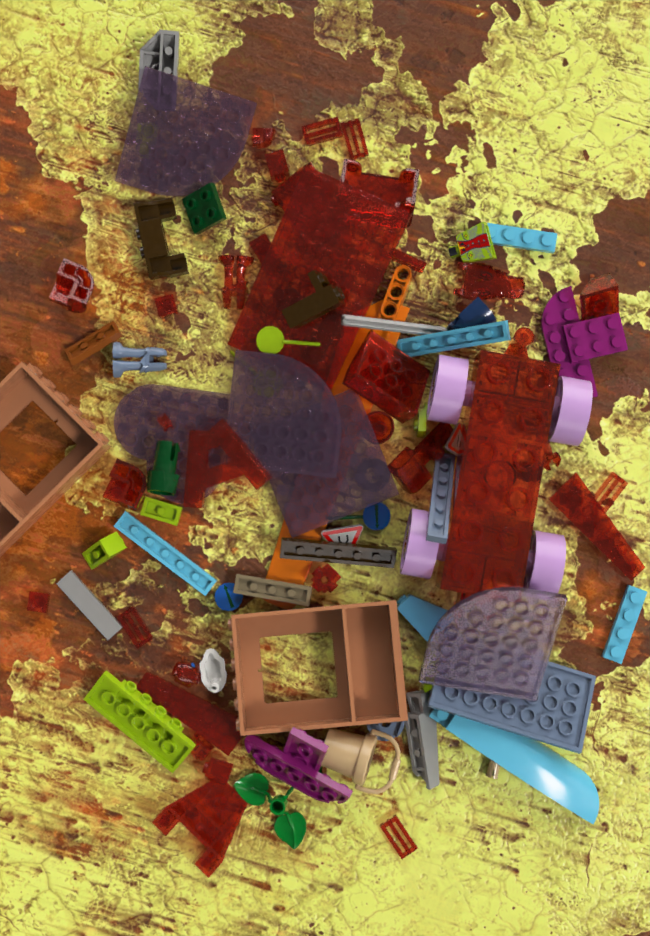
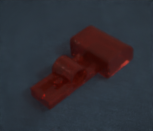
M440 422L413 450L406 446L387 466L401 488L407 493L414 494L418 492L432 478L425 465L430 460H439L444 456L445 449L443 446L447 443L453 431L450 424Z

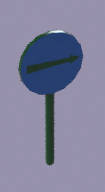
M373 502L366 506L363 515L328 516L327 520L363 519L368 528L378 531L388 525L391 515L386 505L380 502Z
M224 583L215 592V602L222 610L233 611L242 603L243 595L233 593L234 583Z

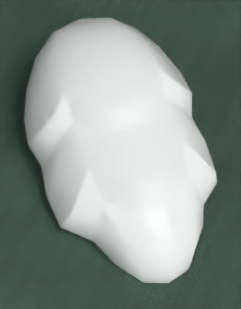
M209 648L199 663L201 680L208 690L217 693L223 689L226 683L227 672L224 659L215 649Z

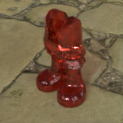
M220 255L218 256V261L224 266V287H222L221 291L223 307L230 310L231 297H237V310H243L248 290L246 286L249 283L245 281L246 268L253 265L254 258L241 255L236 256L237 276L236 283L233 284L235 256Z

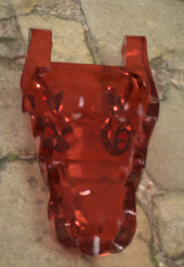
M457 263V269L463 271L461 289L454 288L453 294L467 300H475L479 297L483 301L503 298L520 299L524 295L525 282L523 277L510 276L508 273L495 269L493 266L485 263Z

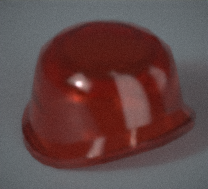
M372 411L362 420V434L371 444H383L393 435L394 421L390 415L383 411Z

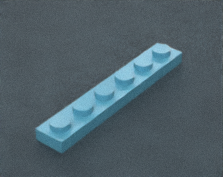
M508 320L398 339L399 359L511 340Z
M125 511L114 525L116 529L204 596L208 594L217 582V579L129 512Z

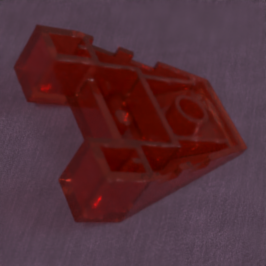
M218 776L164 806L150 823L163 836H167L179 822L205 847L192 864L205 877L209 878L223 862L225 853L248 803L221 776Z

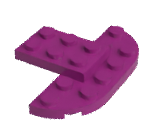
M571 286L561 289L554 294L543 309L541 331L554 379L557 380L559 376L591 381L593 398L598 397L589 359L628 350L620 314L615 313L580 321Z
M293 727L282 752L275 745L264 742L259 736H246L244 742L248 754L251 752L255 763L270 775L321 802L338 801V804H341L350 798L353 791L348 786L332 780L327 774L319 772L329 747L322 740L315 739L307 735L305 731Z

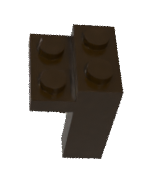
M316 270L307 273L316 292L281 310L290 329H299L344 305L343 299L346 297L341 287L338 288V286L330 284L325 273L322 274V272Z

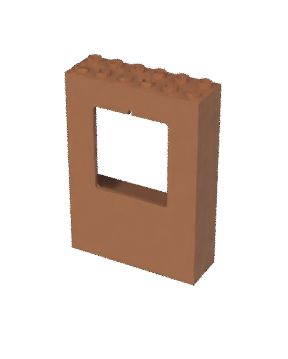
M22 361L0 382V432L24 408L34 401L54 422L58 420L56 424L76 443V447L28 495H25L0 470V557L112 447L108 443L110 440L103 433L95 430L96 426L89 419L83 418L81 416L83 414L82 411L76 406L69 404V398L62 392L60 393L58 390H55L56 385L52 381L41 376L43 372L38 367Z
M396 600L231 615V619H228V629L232 631L233 638L230 639V651H234V658L231 659V668L236 673V677L233 679V690L237 691L234 706L235 711H239V717L236 719V730L240 731V736L289 732L293 727L301 730L408 721ZM332 632L337 696L265 703L262 672H258V669H262L260 638Z

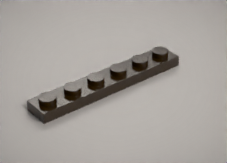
M282 537L279 557L283 559L394 568L397 549L396 547Z

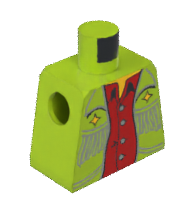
M481 222L456 236L458 245L448 248L451 258L461 256L462 261L465 263L497 259L488 223Z

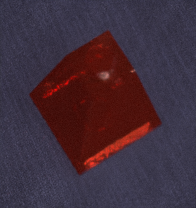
M610 273L591 278L580 293L581 321L619 313V288Z

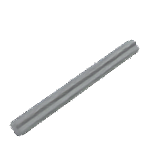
M346 314L341 316V324L350 327L416 335L448 331L447 328L441 326Z

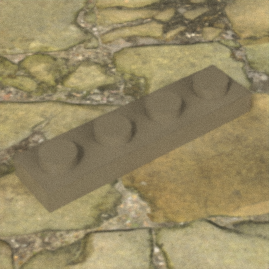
M236 574L233 593L310 606L313 587Z

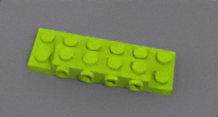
M107 670L83 699L172 773L197 745L182 733L184 728L179 719L171 718L167 715L166 709L163 706L155 705L150 695L142 694L138 691L134 682L126 681L125 679L120 682Z

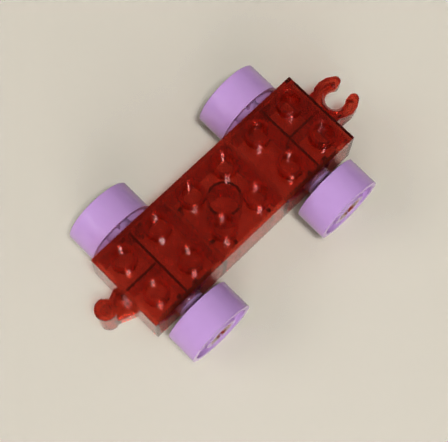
M527 327L519 328L515 332L511 340L508 341V347L503 354L481 350L474 358L471 381L467 380L468 359L439 354L434 367L426 419L456 425L462 406H466L452 486L448 539L446 544L426 541L429 511L411 508L403 541L400 574L430 579L435 562L439 560L435 586L439 589L457 592V600L454 602L452 609V619L459 629L465 628V611L471 605H477L482 609L483 617L478 623V630L481 633H487L493 627L496 619V610L494 608L496 599L520 603L522 595L548 601L555 600L564 574L566 560V540L564 535L533 530L547 442L572 446L580 445L590 418L593 388L591 381L559 376L561 365L559 363L529 358L526 347L533 343L534 333Z

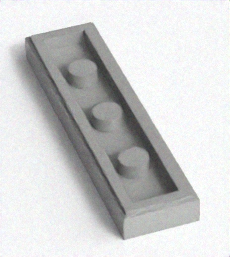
M72 570L56 583L107 640L111 639L123 627Z

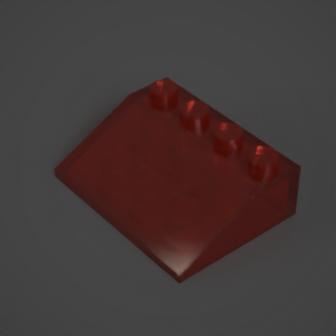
M370 330L349 365L342 384L403 424L417 416L430 370Z

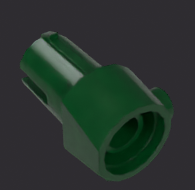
M164 440L156 442L153 470L147 471V492L164 496L175 495L180 475L175 474L178 452H180L178 443L172 445V441Z

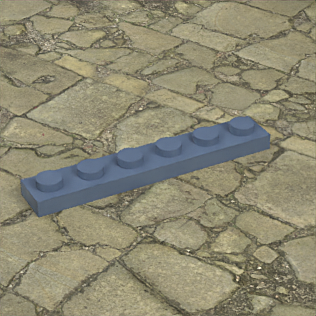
M436 452L426 541L446 544L448 539L455 455Z

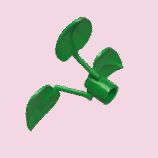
M321 766L319 772L323 774ZM256 772L247 774L234 783L238 794L251 805H262L266 800V796L268 797L270 811L274 815H280L274 824L277 836L292 849H296L305 836L307 825L301 813L293 812L289 814V811L285 810L288 805L287 798L294 788L291 786L285 795H276L272 798L270 793L266 792L269 788L267 778Z

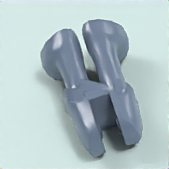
M113 342V359L127 357L142 358L141 361L113 360L114 378L121 377L125 371L140 370L139 373H147L167 369V363H154V357L167 356L165 349L155 347L144 349L123 347L120 342Z

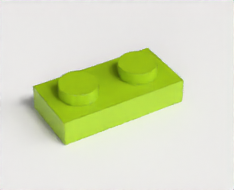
M145 496L140 515L178 526L183 507Z

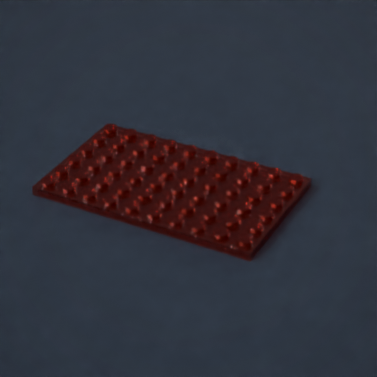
M305 165L228 345L331 393L360 330L359 327L343 326L341 324V316L346 314L366 317L412 213ZM313 270L322 272V274L325 273L330 284L338 286V288L341 287L346 297L343 299L344 305L299 329H290L281 310L316 292L307 273ZM273 326L282 331L284 340L319 342L320 346L284 344L280 352L268 355L259 350L256 338L261 329Z

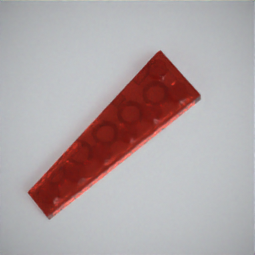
M576 472L548 498L631 581L645 568Z
M149 671L144 674L137 684V690L150 695L152 701L163 706L166 711L226 755H230L243 737L240 736V731L236 730V719L239 716L231 712L229 713L219 706L203 700V698L195 696Z

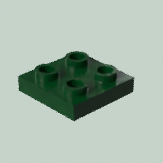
M208 183L182 199L193 233L196 235L227 219L215 183Z

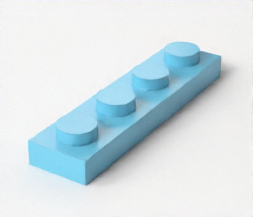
M488 223L493 245L552 254L555 252L557 233Z
M627 585L602 653L603 658L622 664L647 591Z

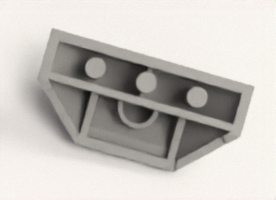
M159 30L140 49L138 90L157 111H176L179 31Z

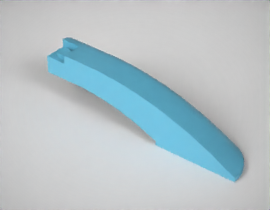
M433 708L429 717L444 726L448 731L533 788L591 824H594L599 811V796L595 784L582 769L540 741Z

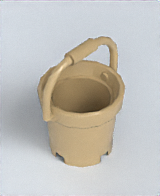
M333 728L329 729L324 742L329 747L321 766L351 778L354 784H356V790L368 794H380L391 787L393 781L396 780L401 763L400 748L392 736L372 729L365 736ZM377 736H380L393 744L396 752L395 758L392 762L387 784L379 789H369L363 787L372 762Z

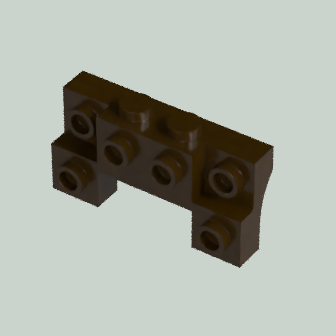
M172 197L157 201L133 203L138 223L136 234L143 246L140 247L142 259L145 258L149 278L155 280L168 276L172 278L189 274L185 254L181 253L170 256L163 222L177 219Z

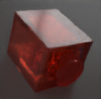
M283 149L264 154L272 182H282L287 177H290Z
M211 757L210 762H205L202 773H205L206 780L227 786L233 764Z

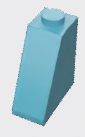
M404 594L397 600L399 612L428 643L457 617L453 612L411 594L407 596Z

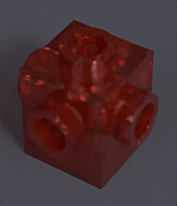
M327 563L323 568L318 566L311 573L313 575L311 578L313 583L311 585L318 593L321 591L324 594L327 591L331 593L338 586L336 582L341 576ZM323 576L328 577V581L322 582L321 578Z

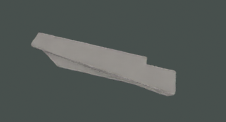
M424 690L406 693L410 712L407 713L408 721H405L412 772L417 777L421 776L426 782V788L430 790L440 783L437 724L435 720L429 717L433 708L427 706L431 690L426 693Z

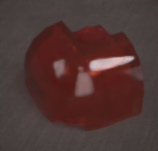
M63 259L56 274V283L49 296V301L65 306L67 311L73 313L85 312L93 295L95 285L89 269L70 260Z
M117 458L109 474V484L102 497L121 505L123 508L137 512L146 494V477L136 466Z

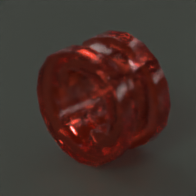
M163 413L162 417H157L165 432L168 431V428H174L166 413Z

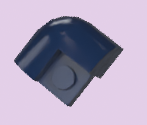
M477 297L447 326V329L449 331L494 323L497 320L486 304Z

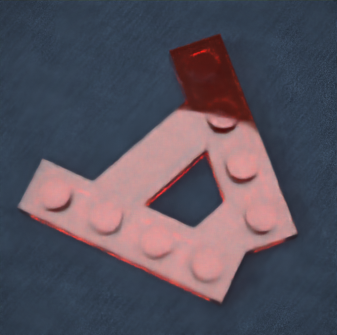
M222 418L209 431H189L183 507L204 508L206 488L244 475L256 490L262 488L273 478L225 419ZM221 446L232 461L207 469L209 450Z

